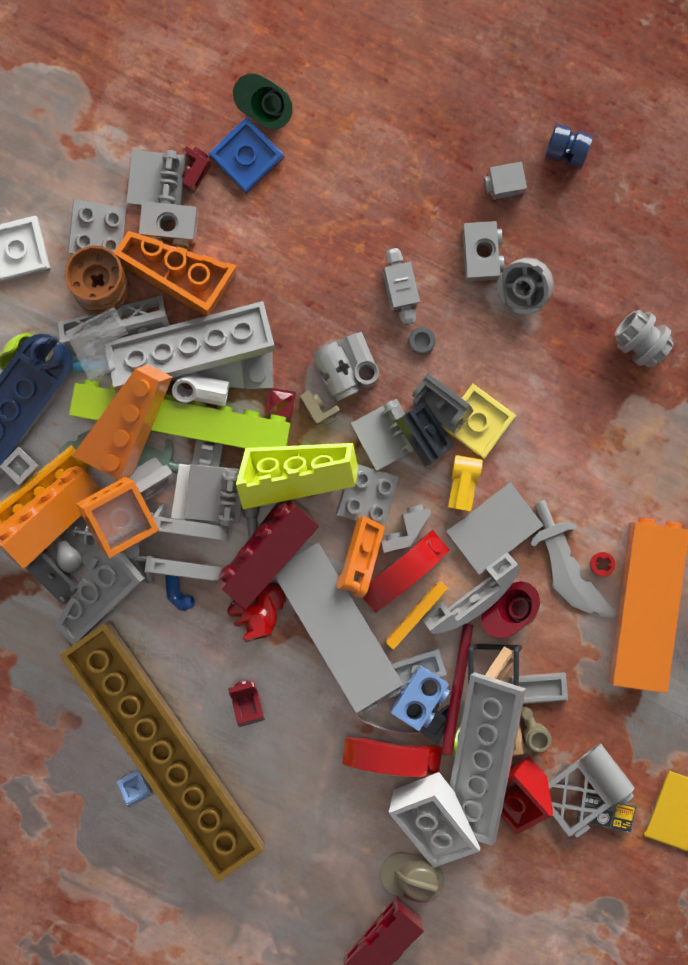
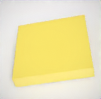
M472 384L462 399L471 405L473 413L456 434L443 425L442 428L482 459H485L516 415L479 387Z

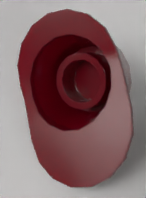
M519 581L512 583L501 598L482 613L481 622L485 632L495 638H509L524 626L532 623L540 607L538 591L528 582Z

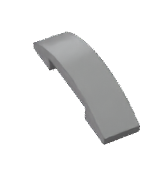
M20 447L0 465V503L22 486L39 467Z
M508 552L486 568L491 576L447 608L443 602H440L421 618L432 634L446 632L470 622L501 598L511 586L520 570V566Z

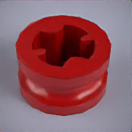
M599 552L591 558L590 568L598 576H608L615 569V560L609 553ZM598 557L601 559L608 558L610 564H607L610 566L607 571L604 569L598 571L595 565L598 564L596 563Z

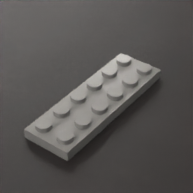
M263 301L105 342L113 388L116 393L119 392L132 372L142 366L150 365L175 378L276 351Z
M474 672L470 675L450 787L455 792L476 840L492 846L496 843L526 689Z

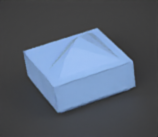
M139 770L117 781V785L128 807L153 795L150 785Z

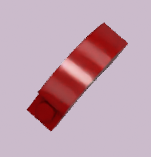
M431 530L403 556L370 581L368 591L363 599L377 613L432 569L450 551L434 530Z
M345 737L342 764L381 774L426 777L427 774L440 772L442 747L437 745L394 744L368 737Z

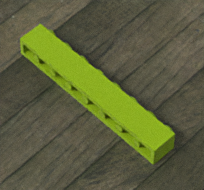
M84 379L83 384L75 383L69 415L98 421L117 394L113 384H110V389L99 387L100 382ZM165 394L151 431L245 449L287 446L291 423L286 422V417L270 415V419L259 417L260 412L244 409L243 414L234 413L233 407L217 405V408L213 409L206 407L205 402L195 400L190 401V404L181 403L174 396Z

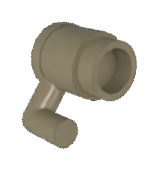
M522 707L521 717L526 726L522 733L524 744L533 752L540 753L546 751L551 745V734L545 726L535 722L530 708Z

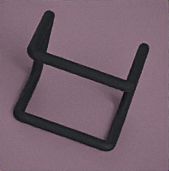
M474 644L468 649V685L470 675L474 673V650H502L505 646L509 650H514V685L519 686V651L522 650V646L501 644Z

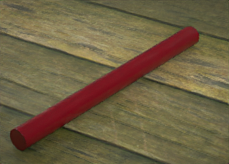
M464 624L462 627L441 754L452 756L468 663V649L471 645L474 627L471 624Z

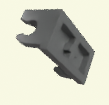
M429 373L425 375V378L412 394L414 397L413 403L418 405L426 401L438 422L454 434L473 413L469 403Z
M47 549L25 567L62 605L78 589L79 581L71 573L62 571L57 564V559Z

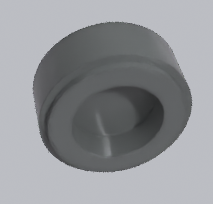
M426 327L414 329L408 339L410 349L418 355H425L431 352L436 342L434 333Z

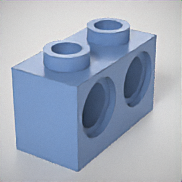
M419 664L391 707L390 712L418 731H420L422 726L427 728L435 715L432 710L437 703L442 704L448 696L449 690L446 688L449 684ZM427 680H433L436 683V690L432 694H425L421 690L422 684ZM414 703L419 704L422 708L420 715L417 717L408 716L406 713L408 706Z

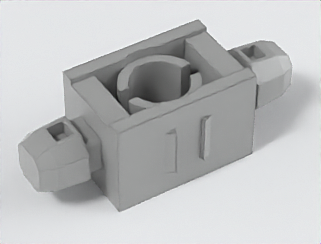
M398 248L390 249L386 252V262L390 266L384 267L382 272L390 310H400L398 314L403 325L413 324L416 320V313L412 307L417 306L420 299L411 262L402 264L403 257L401 251Z

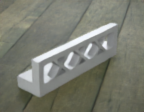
M162 295L123 305L117 311L106 315L91 313L58 322L59 340L70 348L74 361L107 353L105 342L170 326ZM159 306L158 311L151 313L146 312L150 308ZM131 314L127 319H120L123 315ZM105 321L103 325L93 326L96 322ZM79 328L76 332L66 334L68 329Z

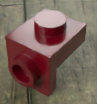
M241 681L236 683L234 687L228 688L238 727L265 720L259 690L255 682Z

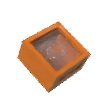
M127 477L76 503L101 553L108 558L117 555L159 531L136 483Z

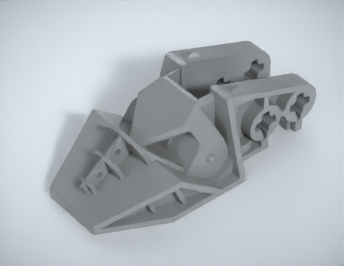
M145 501L159 529L157 532L228 540L229 527L164 517L166 503ZM81 515L65 530L64 540L79 552L82 558L81 563L88 567L93 557L97 555L99 547ZM140 542L122 551L144 576L145 579L142 582L153 584L155 573L217 581L220 572L224 568L215 565L158 557V555L139 556Z

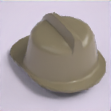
M396 853L389 856L382 864L380 871L382 885L386 890L395 896L419 903L433 901L444 888L445 878L439 866L433 868L427 859L408 853Z

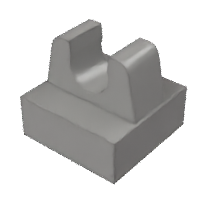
M196 440L192 464L220 467L224 445Z

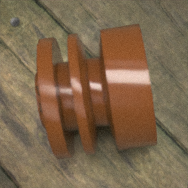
M90 245L79 249L71 255L65 266L64 277L69 290L84 310L96 315H106L117 311L124 305L129 296L130 283L119 258L112 250L103 246Z

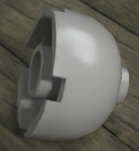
M526 257L513 261L498 278V292L504 304L507 302L513 308L512 311L527 315L539 311L548 303L554 291V279L551 271L544 263L533 258Z

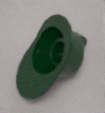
M248 73L236 81L233 88V100L243 114L268 129H280L290 121L293 113L292 101L284 88L257 73Z

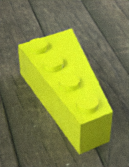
M353 443L245 448L236 483L242 508L248 509L355 487L358 465Z

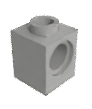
M522 162L490 167L487 173L488 176L484 177L486 192H491L492 200L521 195L527 189Z

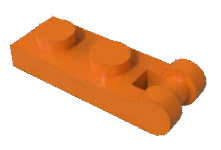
M364 516L357 517L343 571L336 583L338 589L343 591L350 590L354 596L363 598L366 595L385 526ZM355 574L359 575L357 581L353 580Z

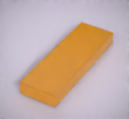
M437 581L385 639L386 644L393 650L448 589L441 581Z

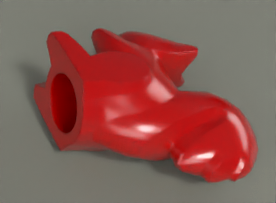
M270 582L256 597L257 604L249 605L246 609L235 600L230 603L227 613L231 617H240L234 622L235 627H246L247 633L243 636L245 642L272 635V630L277 622V610L283 609V605L286 602V594L278 583Z

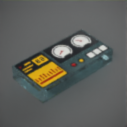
M582 792L581 801H580V805H579V806H582L583 792ZM586 793V808L596 809L605 803L600 796ZM618 802L590 821L589 824L631 833L637 806L630 803L620 805ZM578 811L576 819L580 821L581 811ZM584 811L583 818L586 817V816H587L588 814H590L591 812H585V811Z

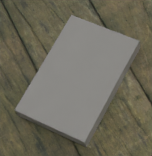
M510 482L449 528L446 533L478 575H480L489 565L505 553L510 552L544 525Z

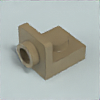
M310 390L300 395L301 401L316 426L322 423L325 427L338 419L336 416L340 412L338 406L323 413L321 409L325 406L317 393L312 395Z

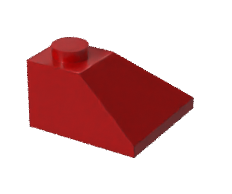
M530 756L525 757L510 767L501 813L504 821L516 834H519L553 815L547 776Z

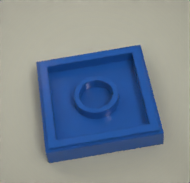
M248 117L244 118L208 153L209 157L245 194L284 158V154Z

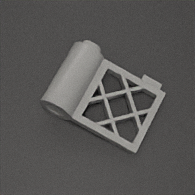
M601 743L591 748L580 759L548 782L549 789L552 787L564 789L562 803H551L554 818L569 837L574 834L578 838L590 829L588 825L590 821L613 804L619 802L620 805H623L634 797L632 791L635 787ZM577 768L585 776L584 787L568 785L569 774ZM565 778V784H558V782ZM588 781L594 789L587 788ZM567 789L583 792L581 806L565 804ZM586 792L598 794L605 803L596 809L586 808ZM555 807L561 808V815ZM565 808L581 811L580 821L571 828L563 819ZM584 811H585V812H591L590 814H588L586 817L583 818Z

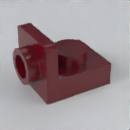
M186 146L183 152L194 164H189L182 174V183L187 190L195 193L211 165L207 159L208 155L197 147H194L192 150Z

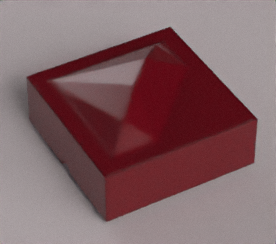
M269 388L265 414L292 419L296 392Z

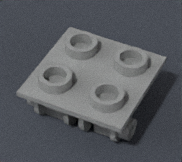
M132 150L126 203L142 205V201L181 205L182 174L185 170L186 155H177V152L173 150H166V153Z
M73 199L68 253L74 254L79 249L90 245L103 246L115 252L123 240L126 208Z
M397 399L387 402L382 407L350 423L376 471L414 451L396 423V420L405 414Z
M190 464L185 518L217 521L223 526H231V523L239 524L241 501L236 483L240 469Z
M357 464L358 472L355 487L343 489L336 515L356 521L357 517L364 516L385 526L399 477Z

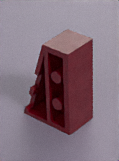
M395 896L346 954L344 965H392L424 932L421 916L398 896Z

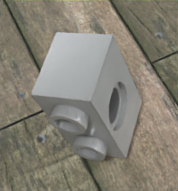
M142 201L139 234L159 241L172 242V245L176 247H188L189 244H196L199 211L197 207ZM167 220H173L176 222L175 228L169 232L163 231V223Z
M497 221L464 223L462 227L465 282L498 280L500 272L504 271V257L499 256L498 245H502L503 242L502 229H497ZM479 246H486L489 248L491 255L487 258H482L477 254L476 249Z

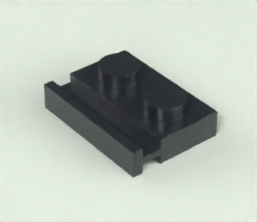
M426 401L421 402L396 420V423L425 467L432 464L436 459L454 447Z

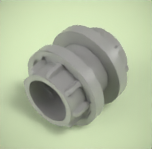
M641 310L630 313L616 329L617 348L623 353L631 350L634 351L632 361L638 366L654 367L669 354L673 347L672 337L670 336L671 330L666 325H660L656 328L654 326L656 316L651 312L643 313Z

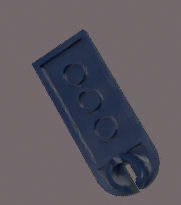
M36 334L26 339L0 374V465L17 449L73 370L74 360L70 348L64 342H58L59 338L54 335ZM54 348V350H53V355H52V357L50 358V360L48 361V360L46 359V357L48 356V354L50 353V351Z

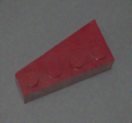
M295 499L277 502L246 544L240 549L230 565L225 566L220 572L217 581L221 590L246 609L319 528L311 513Z

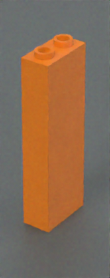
M640 517L638 522H630L608 683L614 686L668 693L688 547V529H682V523L666 521L665 526L655 525V519Z

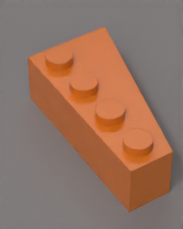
M131 231L127 232L114 252L124 268L203 316L211 315L237 272V265L219 262L212 257L191 253L187 249L178 246L176 248L166 245L162 241Z
M150 365L136 368L72 456L117 480L132 475L172 376Z
M78 466L68 468L61 474L58 480L0 524V549L8 558L24 569L81 516L76 503L95 494L101 488L84 469Z

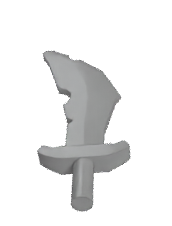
M542 500L535 503L544 529L536 532L530 541V545L536 546L538 542L544 540L550 557L553 578L552 587L571 606L589 614L597 612L600 617L615 618L617 612L609 606L591 581L581 579V567L575 558L570 556L571 551L563 532L569 529L576 530L577 525L568 522L554 524L546 501Z

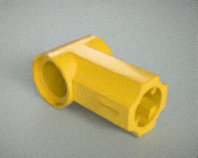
M455 455L451 472V479L453 480L448 501L449 508L471 511L475 487L480 479L482 460Z

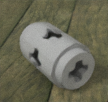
M336 341L312 353L315 358L313 363L330 397H334L336 402L360 391L357 385L359 382L355 378L350 362L342 346L339 347ZM345 364H347L348 369L346 371L343 369V366ZM326 373H328L330 377L327 380L324 376Z

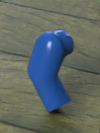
M165 575L167 599L180 611L192 609L195 605V599L192 595H184L180 591L179 576Z

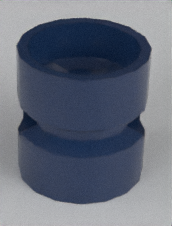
M557 123L550 138L545 157L558 162L565 159L567 165L581 169L588 154L593 135L579 130L576 133H572L571 127Z

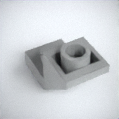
M422 504L408 507V513L402 514L407 535L402 536L401 532L385 535L386 540L381 541L383 552L410 547L430 516V508L423 509Z

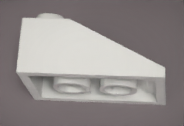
M439 772L393 790L389 814L433 868L480 852V846L455 792Z

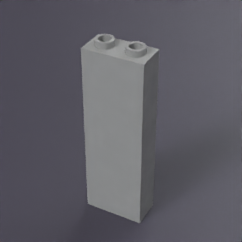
M316 543L291 558L275 578L355 712L357 713L362 710L365 714L378 706L376 701L385 696L388 700L401 692L399 687L404 685L350 593L337 588L336 583L339 575L320 543Z

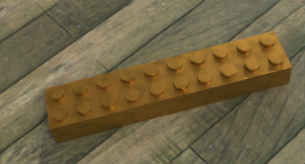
M110 621L102 624L59 655L217 883L263 851L265 843Z

